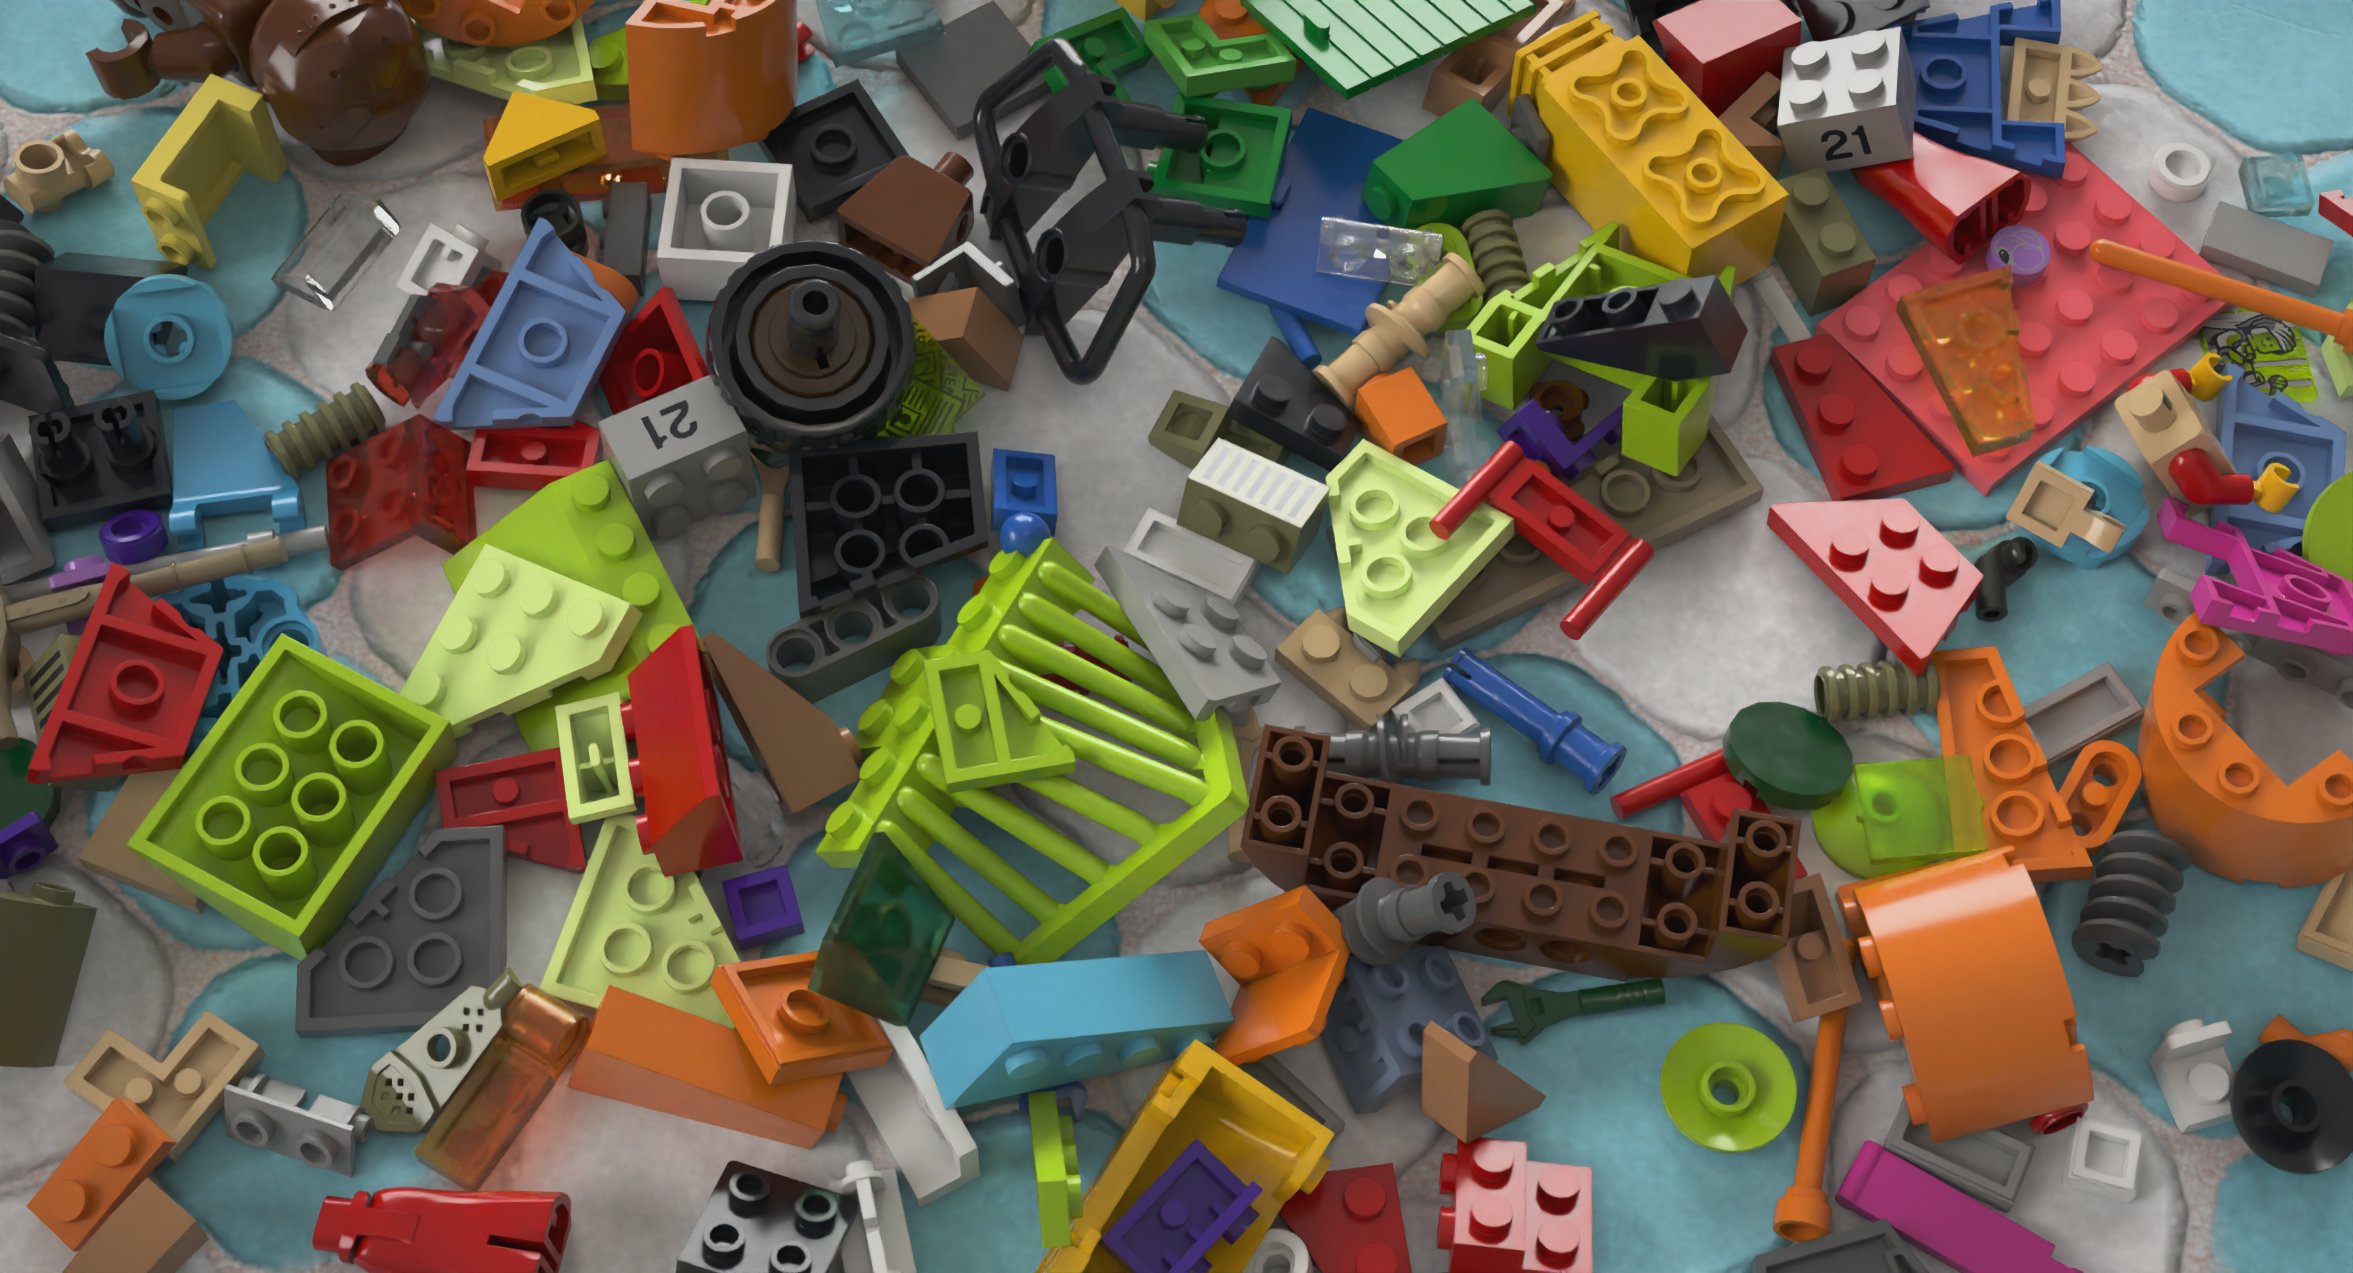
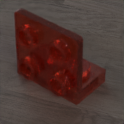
M418 414L326 463L331 566L344 571L415 535L453 555L477 538L474 486H469L466 473L471 442L429 418Z

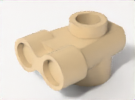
M67 129L48 141L33 140L19 146L14 153L16 171L4 179V188L8 196L30 214L37 211L52 212L62 206L64 198L82 188L92 190L114 176V168L109 158L101 150L89 148L77 132Z

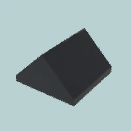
M72 252L61 254L35 267L36 340L52 352L54 361L112 366L105 349L104 329L117 299L136 282L144 278L160 274L186 276L188 272L187 266L169 261ZM164 321L161 331L153 333L155 343H165L167 346L173 322Z

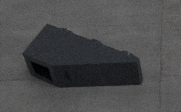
M1716 274L1692 279L1678 278L1668 283L1639 288L1625 287L1614 292L1585 297L1572 296L1561 301H1555L1535 345L1539 351L1670 381H1681L1729 374L1748 329Z

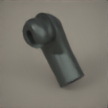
M2018 536L2012 540L2001 541L1975 561L1974 567L1984 575L1980 592L1975 598V613L1979 620L1994 622L2007 616L2006 588L2024 576L2027 570L2034 567L2038 561V551L2031 540Z

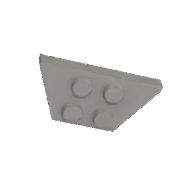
M1105 546L1094 564L1095 568L1195 720H1209L1218 706H1221L1230 714L1242 710L1245 705L1258 706L1271 700L1282 682L1266 660L1267 653L1264 648L1250 637L1239 621L1240 614L1232 604L1220 597L1209 595L1115 547Z

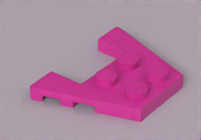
M2167 495L2156 516L2165 539L2226 561L2238 585L2236 587L2201 574L2190 594V599L2200 622L2319 648L2337 656H2343L2344 654L2353 656L2352 581L2278 546L2273 555L2256 550L2248 545L2240 528L2221 519L2218 520L2214 529L2184 516L2190 506L2189 504Z

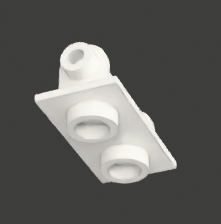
M869 1160L849 1164L846 1166V1178L827 1182L828 1190L855 1198L858 1201L857 1215L840 1248L845 1273H917L895 1168L875 1171L873 1162Z

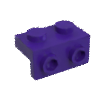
M1196 1138L1101 1238L1098 1244L1128 1273H1207L1213 1265L1203 1255L1220 1237L1232 1246L1259 1217L1260 1214L1250 1204L1260 1195L1263 1189L1254 1180L1246 1186Z

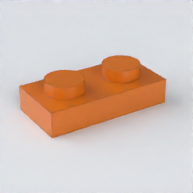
M116 1097L26 1207L72 1251L79 1252L121 1203L151 1175L175 1146L176 1142L134 1102L128 1098Z

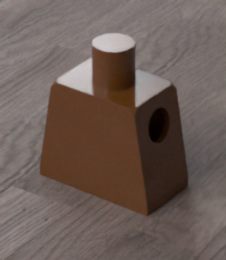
M947 152L934 168L923 164L909 155L899 156L836 210L840 245L862 252L865 257L881 265L886 272L912 286L910 278L964 244L971 233L974 225L973 194L966 187V184L974 176L972 166L964 157L955 152ZM948 273L943 274L934 282L930 295L936 294L939 291Z

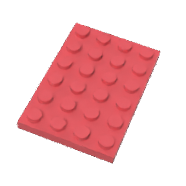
M2065 143L2066 164L2062 179H2054L2029 171L2023 172V175L2030 177L2032 189L2023 217L2016 225L2027 226L2038 231L2047 240L2051 250L2050 261L2039 281L2025 287H2014L1997 280L1990 273L1986 264V253L1992 241V237L1987 234V243L1982 249L1960 265L1949 259L1931 242H1928L1818 322L1814 337L1830 333L1956 470L1985 497L2119 395L2136 377L2146 374L2203 330V326L2214 317L2225 313L2234 306L2094 261L2090 256V246L2098 239H2106L2221 275L2071 143Z

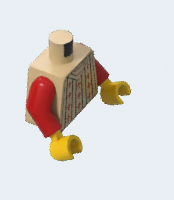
M2206 353L2188 372L2183 368L2136 377L2128 385L2126 393L2116 399L2114 405L2151 469L2174 498L2190 505L2186 512L2189 518L2194 517L2212 505H2248L2252 500L2266 511L2277 513L2288 504L2300 488L2297 484L2285 482L2291 471L2279 463L2269 464L2257 481H2253L2248 474L2237 473L2196 402L2191 397L2193 395L2200 401L2208 402L2233 379L2232 375L2222 376L2213 370L2222 360L2216 353Z

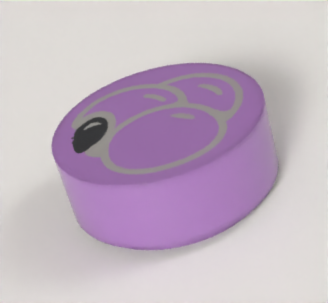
M2021 225L2007 226L1999 230L1992 238L1986 253V264L1990 273L2000 282L2014 287H2025L2041 279L2050 261L2051 250L2047 240L2038 231Z

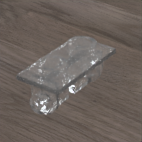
M1337 214L1336 218L1322 216L1316 272L1420 286L1438 270L1444 236L1443 234L1433 233V228H1426V232L1344 220V215Z

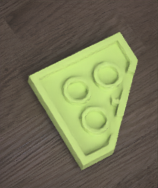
M582 17L560 32L545 39L505 47L475 46L452 40L425 28L411 18L424 45L429 61L430 75L508 101L513 91L576 106L598 100Z
M1362 439L1325 477L1326 485L1331 487L1328 503L1348 629L1399 658L1515 535L1514 518L1483 502L1448 540L1438 538L1431 531L1429 522L1454 497L1459 489L1365 439Z
M485 544L399 695L449 720L454 737L457 739L473 732L472 724L498 712L509 716L554 696L552 689L580 676L589 681L611 671L643 613L629 602Z
M623 813L606 817L538 993L544 1001L595 1014L608 986L611 985L737 1030L709 981L717 966L739 963L741 961L696 873L693 871L664 878L655 854L644 855L637 833L636 816Z

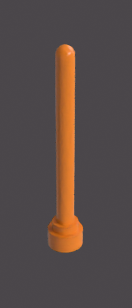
M2098 239L2090 246V256L2098 263L2334 336L2333 343L2344 346L2343 352L2353 355V310L2345 308L2344 312L2340 313L2106 239Z
M1842 938L1854 972L1857 956L1856 945L1850 939ZM1849 1006L1822 1014L1819 1018L1794 1185L1786 1188L1785 1196L1777 1200L1773 1222L1774 1232L1790 1241L1802 1243L1829 1235L1832 1208L1826 1203L1827 1195L1821 1191Z

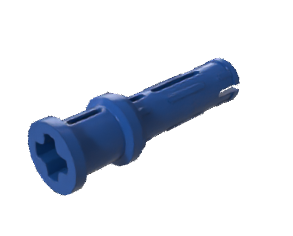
M1462 648L1451 660L1461 668L1457 667L1454 670L1450 666L1446 667L1443 678L1449 685H1453L1536 743V751L1540 754V758L1549 765L1557 762L1585 782L1584 789L1593 796L1606 787L1623 763L1627 752L1623 745L1618 742L1610 745L1582 725L1583 718L1574 711L1568 712L1565 710L1559 714L1477 657L1469 648Z

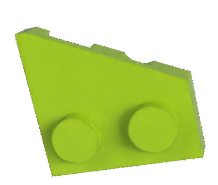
M990 650L923 661L924 676L947 794L1075 772L1076 760L1074 752L1067 743L1062 745L1041 720L1039 709L1024 692L1017 690L1009 680V673Z

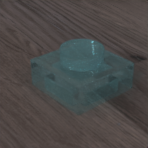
M2302 154L2244 157L2238 169V174L2248 211L2268 218L2309 215L2315 204V199Z

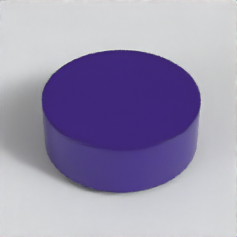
M144 509L126 511L114 516L104 524L99 532V539L106 558L120 565H131L147 561L161 553L169 541L162 517L156 512Z

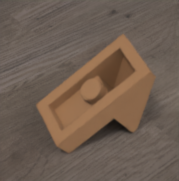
M1766 71L1718 119L1775 179L1779 174L1785 154L1783 142L1772 134L1777 127L1781 80Z
M1816 873L1795 880L1787 946L1758 961L1760 963L1772 959L1793 1023L1863 1002L1821 874Z

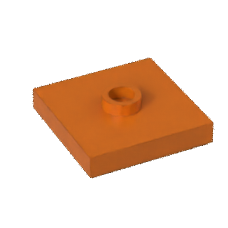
M833 949L719 965L709 981L769 1085L886 1065L894 1050Z

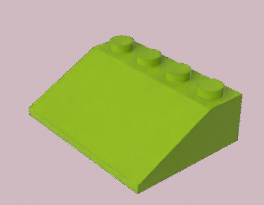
M609 459L549 483L441 564L456 596L484 545L488 544L629 602L643 613L611 671L589 681L583 676L553 688L554 696L512 714L530 753L560 747L555 706L615 692L620 693L623 703L631 702L627 676L679 627L693 624Z
M281 633L126 845L131 852L253 936L302 961L316 946L322 948L335 934L436 788L434 771L450 768L459 755L451 722Z

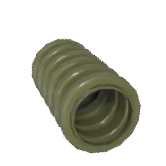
M1491 209L1481 211L1468 218L1461 226V233L1467 241L1476 273L1485 286L1486 292L1483 294L1484 306L1490 299L1505 289L1513 294L1531 282V278L1527 274V265L1522 258L1523 252L1518 243V236L1513 228V219L1504 210Z
M355 382L350 385V393L344 395L341 391L333 395L334 402L329 405L321 401L315 405L317 411L310 415L307 411L298 415L300 421L292 424L289 420L282 423L281 427L283 430L275 434L274 431L270 430L264 433V444L267 449H271L285 475L289 474L295 481L300 478L299 471L306 467L308 471H313L317 468L316 461L323 458L328 462L335 458L333 451L340 448L343 452H346L352 448L350 442L356 438L360 442H364L369 439L367 432L374 429L379 433L386 429L384 424L386 422L385 417L374 397L364 385Z
M1900 659L1896 662L1895 666L1888 660L1879 661L1876 668H1873L1869 662H1862L1857 665L1856 670L1849 664H1842L1836 672L1830 666H1822L1818 669L1814 679V698L1819 716L1829 723H1835L1839 716H1842L1846 722L1854 721L1857 719L1858 714H1861L1864 719L1870 720L1876 718L1878 712L1885 718L1894 717L1898 710L1904 716H1911L1916 713L1917 708L1924 714H1931L1935 712L1938 698H1940V681L1937 669L1931 660L1926 671L1919 676H1915L1910 668Z

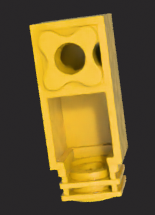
M1593 9L1569 23L1549 30L1534 42L1515 53L1507 114L1512 118L1515 97L1528 94L1550 136L1545 166L1554 174L1551 183L1595 232L1611 221L1620 224V251L1691 278L1716 274L1719 277L1727 265L1736 267L1735 287L1770 267L1789 196L1788 192L1639 35L1626 42L1621 36L1615 37L1613 35L1614 29L1608 23L1603 24L1600 21L1601 15Z

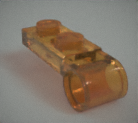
M531 983L524 985L525 988L504 1009L505 1028L414 1151L419 1162L467 1191H478L578 1052L589 1029L590 1020L586 1015Z

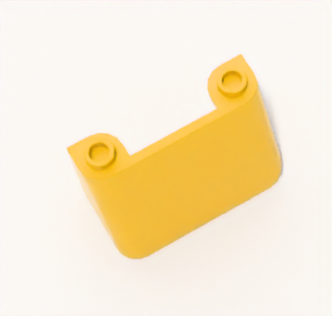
M1195 1039L1168 1065L1158 1078L1083 1195V1218L1070 1219L1071 1246L1050 1248L1034 1273H1128L1098 1244L1099 1241L1196 1138L1246 1186L1254 1180L1263 1189L1260 1195L1250 1204L1260 1214L1259 1217L1232 1246L1220 1237L1203 1255L1213 1265L1207 1273H1242L1284 1203L1299 1189L1309 1195L1325 1175L1331 1164V1159L1323 1153L1335 1133Z

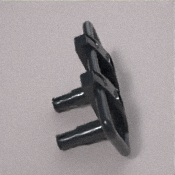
M1055 37L1043 43L980 94L976 102L972 128L986 181L980 214H984L990 230V240L1003 241L1019 283L1018 292L1026 322L1024 324V334L1044 336L1062 374L1071 383L1088 385L1096 381L1103 374L1153 280L1156 270L1153 241L1188 246L1194 242L1234 248L1239 246L1245 238L1247 221L1245 218H1241L1244 213L1237 208L1226 209L1203 206L1200 202L1193 199L1148 193L1154 186L1152 175L1147 172L1128 169L1120 146L1143 150H1154L1155 147H1162L1193 154L1198 153L1205 146L1208 137L1207 124H1202L1205 121L1204 117L1197 114L1187 115L1163 111L1157 105L1112 97V93L1116 90L1113 78L1091 73L1072 44L1064 38ZM1057 65L1067 78L1068 85L1036 110L1015 133H1011L1005 139L1001 146L996 129V116L999 109L1053 66ZM1095 152L1106 181L1075 204L1052 228L1044 231L1038 239L1035 252L1033 253L1026 234L1058 198L1072 187L1077 175ZM1129 253L1131 267L1082 359L1066 324L1100 288L1109 283L1114 271Z

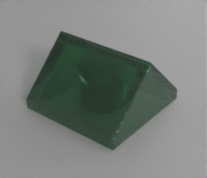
M885 832L873 833L823 937L807 989L900 1027L908 1026L956 918Z

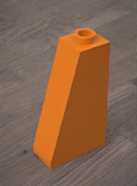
M611 985L608 986L591 1020L567 1087L581 1092L809 1150L812 1149L825 1131L835 1133L848 1099V1094L838 1091L843 1073L769 1085L738 1030Z

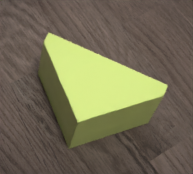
M619 692L555 706L568 816L572 825L638 810L642 797H635L628 769V759L636 758L638 755L634 741L628 742L625 735L620 711V704L623 703V699Z

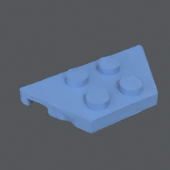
M539 217L433 416V421L437 428L444 431L575 426L628 323L626 310L608 290L603 289L594 279L593 272L579 256L575 257L556 235L555 228L548 220Z
M2226 363L2220 375H2232L2233 379L2218 393L2215 436L2238 474H2248L2253 481H2257L2269 464L2279 463L2291 471L2285 482L2297 484L2300 488L2288 504L2277 513L2266 511L2253 500L2248 505L2210 506L2208 527L2214 529L2218 520L2221 519L2240 528L2248 545L2256 550L2273 555L2278 546L2301 557L2304 525L2313 503L2326 487L2344 476L2346 432L2321 416H2313L2307 413L2300 403L2279 390L2272 398L2241 379L2246 370L2236 364ZM2206 554L2205 575L2215 577L2230 572L2231 569L2226 561Z

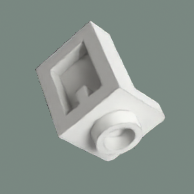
M430 222L395 286L410 295L419 294L439 299L447 315L454 318L482 266L496 272L501 260L484 251L489 240L456 223L452 232H449Z
M2201 1019L2180 1023L2164 1033L2165 1040L2148 1061L2181 1135L2233 1120L2230 1107V1087L2235 1072L2223 1048L2224 1044L2233 1034L2228 1021H2221L2204 1026Z

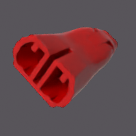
M1915 131L1913 134L1912 158L1849 169L1864 189L1899 212L1923 237L1958 265L1964 263L1982 249L1987 243L1986 234L1993 238L2002 228L2016 225L2020 222L2029 203L2032 189L2030 177L2023 175L2018 170L1950 149Z
M417 1187L385 1188L374 1192L373 1196L367 1191L360 1190L356 1192L353 1199L328 1195L324 1199L313 1233L312 1245L315 1250L339 1253V1260L342 1263L356 1264L368 1273H558L571 1228V1200L568 1194L564 1192L446 1191Z

